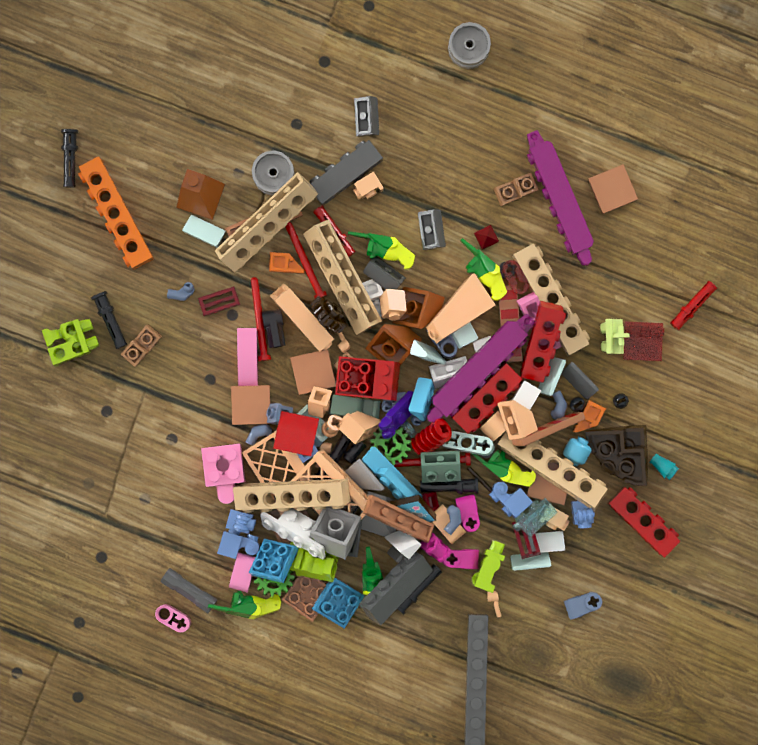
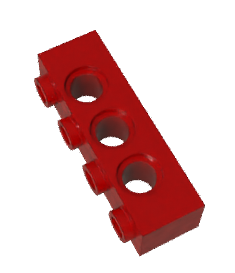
M540 300L534 320L535 323L532 327L520 370L521 378L543 383L545 377L549 376L551 366H548L549 361L554 359L556 351L553 347L555 341H559L561 334L559 327L560 324H564L566 317L563 306ZM548 321L554 323L551 327H545L544 324ZM542 339L549 341L546 345L539 344V341ZM536 357H542L543 361L537 363L534 361V359Z
M503 362L499 366L500 369L493 376L490 375L486 379L487 382L480 389H476L472 393L473 396L466 403L463 402L458 407L459 410L452 416V419L468 434L470 432L474 433L480 427L479 423L484 418L488 419L494 413L493 409L498 405L497 403L506 401L508 399L507 395L511 391L515 392L521 386L520 382L523 379L506 362ZM501 380L505 381L506 387L503 390H497V383ZM486 394H491L492 401L488 404L483 403V397ZM472 408H478L479 410L476 417L469 416V411Z
M622 487L607 504L661 557L665 558L680 543V540L677 538L679 534L672 528L668 529L664 525L665 521L658 514L654 516L650 512L652 508L644 500L640 502L636 498L638 494L632 488ZM629 502H633L636 505L633 513H629L626 509ZM644 515L650 519L647 526H642L640 523V519ZM657 529L663 531V537L660 540L654 537V532Z

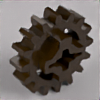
M320 296L311 303V308L315 311L314 315L323 327L326 326L330 330L333 329L335 333H340L346 328V320L343 319L344 314L336 303H331L328 299L325 300L324 297Z

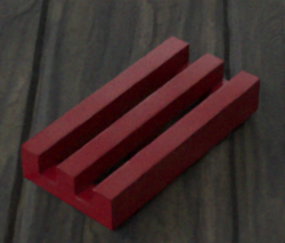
M234 286L198 298L204 317L240 305ZM230 292L233 293L231 296L207 304L203 303L205 300ZM233 299L235 300L233 303L209 311L205 309Z
M531 518L527 519V521L521 520L519 521L520 523L513 522L512 526L521 558L525 559L541 555ZM525 526H528L530 530V534L535 548V551L533 552L530 546ZM518 528L522 529L528 553H524Z

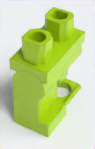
M76 319L63 323L58 330H42L53 366H58L64 362L91 353L90 350L99 347L96 336L86 339L84 332L94 329L90 319L81 321ZM65 339L66 343L52 347L55 340Z
M301 547L298 548L297 556L294 558L289 570L295 571L297 576L333 582L339 557L325 551L326 557L321 559L312 556Z
M492 540L489 550H484L483 555L486 556L481 561L480 570L471 578L472 584L475 587L493 593L495 585H492L491 581L495 571L500 567V561H504L505 556L501 554L505 544Z

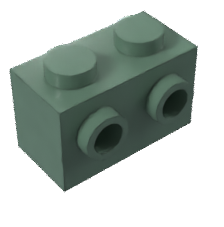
M459 451L421 453L422 483L461 481Z

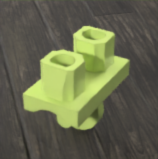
M605 319V322L600 324L602 334H606V341H602L601 350L607 352V354H624V338H629L630 334L624 333L623 319Z

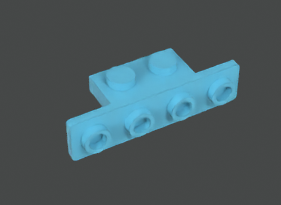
M376 447L370 448L362 458V462L379 478L380 483L392 492L395 498L402 499L415 495H420L422 498V495Z

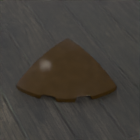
M646 425L619 426L585 431L586 440L589 441L588 446L592 450L591 453L596 456L600 466L607 473L615 475L622 479L623 482L631 485L647 486L648 449Z

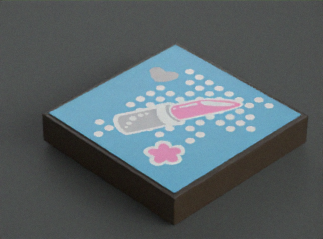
M420 495L388 502L428 522L436 521V514Z

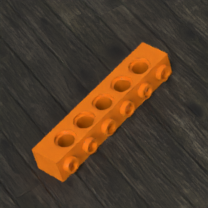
M98 156L79 166L81 172L78 175L83 184L87 182L90 188L87 192L92 200L96 199L98 203L96 209L101 217L105 216L107 220L105 226L110 234L114 233L116 239L113 241L118 250H123L125 256L122 258L127 267L131 266L135 270L154 260L101 158ZM96 176L102 178L99 185H93L92 183L93 178ZM104 193H110L111 195L110 200L107 202L101 200ZM119 210V216L116 219H112L110 217L111 211ZM123 226H127L128 233L124 236H121L119 234V229ZM136 243L137 250L129 252V244Z

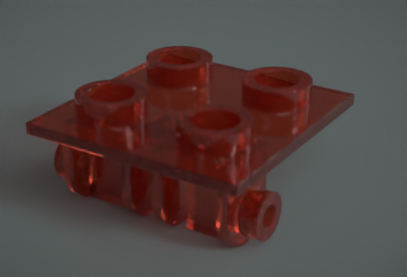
M625 321L624 333H629L630 337L624 338L623 360L662 361L663 323Z

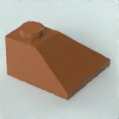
M187 169L176 208L213 220L225 184L204 174Z
M403 287L407 311L399 320H395L392 323L423 329L442 309L445 297L430 291Z
M384 324L365 349L378 360L399 362L401 366L411 354L413 341L421 342L422 338L408 327Z

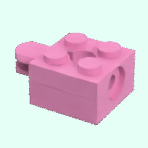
M241 444L201 448L206 487L216 486L219 501L225 504L232 503L234 501L233 487H235V483L246 482Z

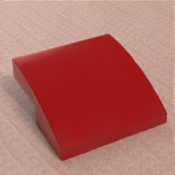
M281 411L273 449L311 456L319 419Z

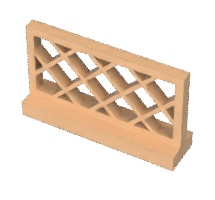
M277 430L242 452L260 483H265L264 480L281 482L272 480L274 468L285 470L283 482H285L288 471L297 475L305 467L297 453L282 451L283 454L278 453L277 449L276 452L265 450L266 442L272 438L275 440ZM253 450L262 451L260 461H251L248 453ZM264 452L275 454L273 466L262 463ZM277 455L286 457L288 460L286 468L275 466ZM254 464H258V465H259V466H258V470L256 469V467L254 466ZM289 464L291 465L293 470L288 469ZM261 465L272 468L270 479L261 477L259 474ZM300 478L299 480L307 481V478ZM271 494L272 499L276 501V499L274 498L275 495Z
M324 450L318 451L312 460L291 480L298 481L300 478H307V481L311 480V478H321V480H324V478L348 479L350 502L345 504L348 505V512L351 513V506H359L364 511L368 495ZM315 462L321 467V475H311V466ZM308 492L307 496L311 499V493ZM322 509L315 511L320 515ZM363 513L360 515L361 520L366 516Z

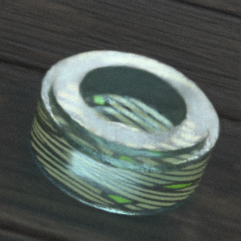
M407 420L401 425L411 439L415 437L417 432Z

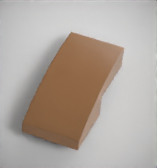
M528 173L513 181L495 187L493 190L500 206H504L538 191L532 174Z
M147 324L121 355L136 367L162 336Z

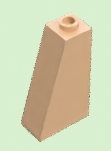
M475 273L462 283L426 327L429 337L436 344L495 306V303Z
M282 284L270 295L273 301L319 352L327 350L332 345L334 338L288 286Z

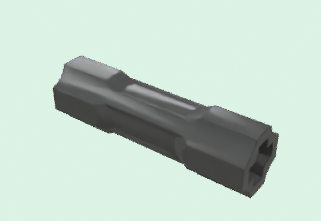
M171 568L167 570L160 581L193 602L206 613L212 610L208 608V604L215 605L217 602L216 598L202 591Z

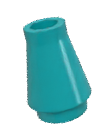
M657 453L650 461L664 479L671 480L679 470L676 463L659 456Z

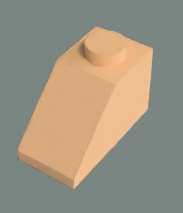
M515 400L497 403L509 440L524 438L538 430L533 413Z
M356 411L352 414L348 413L343 417L339 430L354 444H357L372 437L373 433L378 430L381 420Z

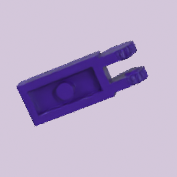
M408 391L385 414L386 416L379 423L378 426L382 430L381 434L384 439L394 436L396 430L412 415L409 412V406L413 391Z

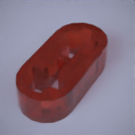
M514 260L504 262L502 273L511 290L516 294L525 293L529 288V283L520 265ZM507 264L515 265V269H513V271L516 276H513L511 272L506 271V269L508 268ZM515 278L519 282H524L525 285L522 286V291L515 288L517 285Z

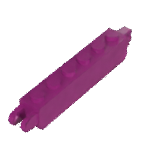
M538 130L527 134L530 147L528 150L529 154H527L530 165L534 164L535 177L538 183L541 182L543 185L542 194L545 200L549 199L551 204L549 207L550 213L553 218H557L559 224L556 226L559 234H563L565 237L564 246L567 252H571L572 256L576 254L581 265L588 266L592 262L589 249L592 247L594 240L553 144L549 141H544Z
M525 314L516 322L507 321L431 397V403L434 406L427 414L428 421L435 422L436 419L441 418L443 415L445 417L449 415L452 417L459 410L458 406L462 401L466 403L473 396L471 392L475 388L480 389L487 382L485 378L489 374L493 376L500 369L498 365L503 360L507 362L514 355L512 351L516 347L521 348L527 342V332L535 321L528 314Z

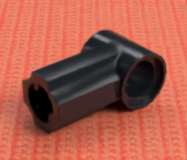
M281 309L262 312L269 348L286 346Z

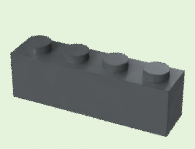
M370 140L367 142L361 141L355 146V151L351 154L349 152L345 153L340 158L341 161L338 164L329 165L324 170L326 173L320 177L317 175L309 181L318 193L316 199L321 205L327 204L383 161V157Z
M417 552L410 559L404 556L392 568L389 574L365 596L359 604L369 619L382 625L432 573L433 569L423 555Z

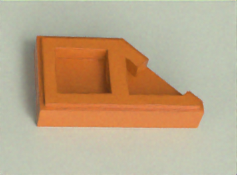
M270 252L269 272L305 273L304 269L289 253Z
M588 400L583 410L585 419L576 424L573 432L577 433L598 426L606 408Z

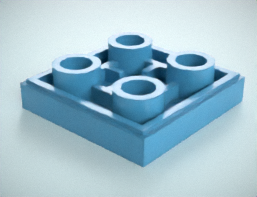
M264 539L249 573L252 576L284 583L298 548L294 545Z
M334 578L333 582L327 583L312 609L345 628L365 596L337 578Z

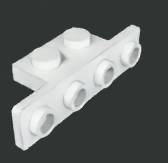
M293 508L285 511L279 519L272 517L266 512L260 514L262 525L267 530L278 533L281 538L290 540L298 548L302 547L314 557L321 559L326 557L324 546L312 540L310 532L316 522Z

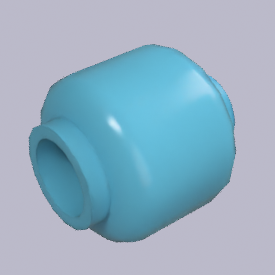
M578 437V439L571 438L563 450V455L573 462L574 466L585 464L592 451L590 446H588L589 441L582 437Z

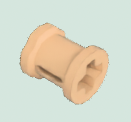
M335 414L331 415L328 421L323 423L321 427L322 433L329 438L336 436L338 431H340L339 427L342 425V417Z

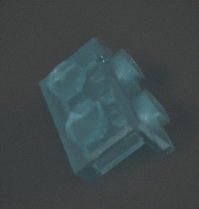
M546 498L539 502L536 499L528 506L530 510L526 514L522 512L514 519L516 523L512 527L516 531L522 529L528 537H531L557 511Z

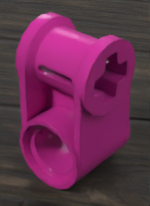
M474 494L455 498L456 506L461 511L463 529L467 532L476 531L480 526V520ZM468 518H471L472 521H476V524L473 525V529H471L470 526H466Z
M433 533L429 543L420 542L422 544L420 548L438 562H444L451 553V549Z
M451 550L450 554L455 557V561H452V564L447 560L442 562L450 568L479 569V550Z

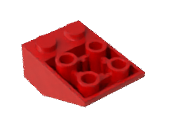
M339 356L335 395L397 401L400 363Z

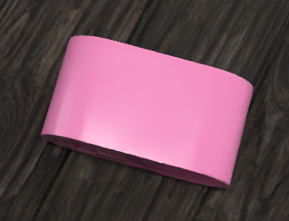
M238 552L229 588L248 593L252 579L249 571L255 560L254 556Z
M168 604L161 605L155 612L156 619L177 632H185L191 626V619L188 615ZM162 608L169 610V618L164 619L160 616ZM175 613L177 614L175 617L177 620L185 619L184 623L186 626L180 628L179 622L174 620L170 623L169 621L174 617Z

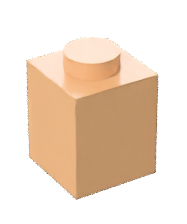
M386 289L379 297L382 318L395 321L399 320L406 313L404 290Z

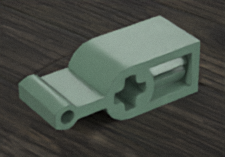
M331 395V405L328 414L345 416L348 413L352 414L359 411L379 419L381 401Z

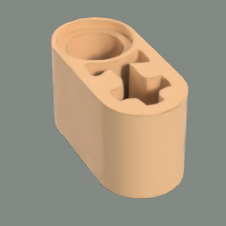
M499 411L479 428L492 442L506 431Z
M443 504L434 511L436 521L432 522L451 544L466 533L461 525L457 527L452 535L444 530L450 522V517Z

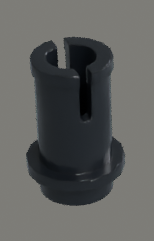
M363 442L353 444L347 452H344L343 458L352 464L357 461L356 458L367 446Z

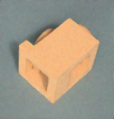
M372 172L354 183L355 189L353 192L358 200L365 197L369 199L377 194L376 190L382 192L384 188L375 173Z
M313 387L308 400V415L324 417L326 411L328 412L330 409L331 390Z
M549 504L546 505L538 520L540 523H543L545 520L547 522L546 526L553 530L559 528L565 531L570 522L567 520L569 517L567 514Z

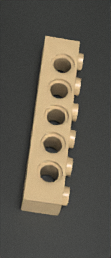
M297 172L215 250L217 256L233 272H236L253 255L257 254L259 249L269 242L277 232L283 229L294 216H297L308 203L312 202L318 193Z
M326 220L316 224L303 233L355 334L358 335L382 322L330 221Z
M533 243L513 254L512 257L529 288L538 296L539 301L548 302V295L554 294L557 297L556 304L563 306V311L566 313L567 318L564 324H560L559 331H561L559 342L566 355L569 356L589 345L588 340L590 338L586 330H581L579 326L581 322L577 314L571 312L569 299L561 294L560 290H562V287L557 279H553L551 275L553 271L550 265L544 263L542 259L544 256L539 246L535 247ZM536 261L539 264V269L531 270L529 262ZM546 278L548 286H539L538 279ZM569 327L576 331V335L573 338L566 335V329Z
M506 431L498 442L500 450H503L506 454L593 511L596 510L607 493L608 489L604 482L599 479L594 480L590 478V474L582 468L578 470L573 466V462L567 458L561 459L557 456L558 453L550 447L546 449L539 440L528 444L525 449L520 450L513 445L512 440H509ZM540 452L543 457L540 460H535L532 458V454ZM550 463H557L559 468L552 471L548 468V465ZM567 473H571L575 476V479L567 481L564 476ZM583 484H588L591 486V490L583 492L580 487Z
M348 479L247 483L233 487L235 510H243V513H251L255 509H260L261 512H269L272 509L288 511L290 508L302 511L307 510L308 507H314V510L325 509L326 506H332V509H341L350 502ZM325 491L329 492L330 499L326 497ZM289 492L293 494L294 500L289 497ZM307 492L311 493L312 500L308 498ZM254 494L258 497V502L255 501ZM271 494L275 495L276 501L272 499Z

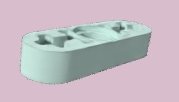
M452 431L451 438L457 440V436H459L458 446L453 441L442 445L446 449L483 456L492 454L495 448L494 443L488 437ZM465 438L472 440V444L468 448L462 447V441ZM476 440H478L477 443L481 445H484L485 442H487L490 448H486L485 451H483L482 447L476 446Z

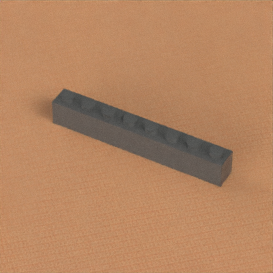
M468 614L464 745H485L488 647L487 614Z

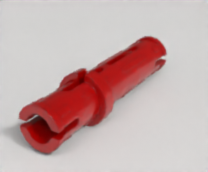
M322 205L314 210L313 213L320 222L330 221L348 257L352 256L356 251L347 241L346 234H342L324 206Z
M707 281L685 307H681V311L670 324L679 331L689 319L694 317L693 314L717 290V287L712 282Z

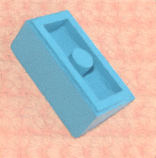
M419 377L409 406V412L425 422L435 387L432 379Z

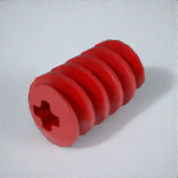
M436 419L435 422H432L411 439L412 448L420 456L424 452H434L451 439V428L445 420Z

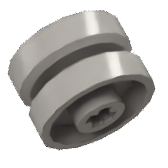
M462 23L450 35L448 44L449 57L460 68H477L488 57L491 46L490 35L484 27L477 23ZM468 43L472 44L471 48L467 47Z
M275 150L266 151L259 155L252 167V177L257 188L270 196H273L295 175L294 167L289 157ZM276 170V175H270V171Z

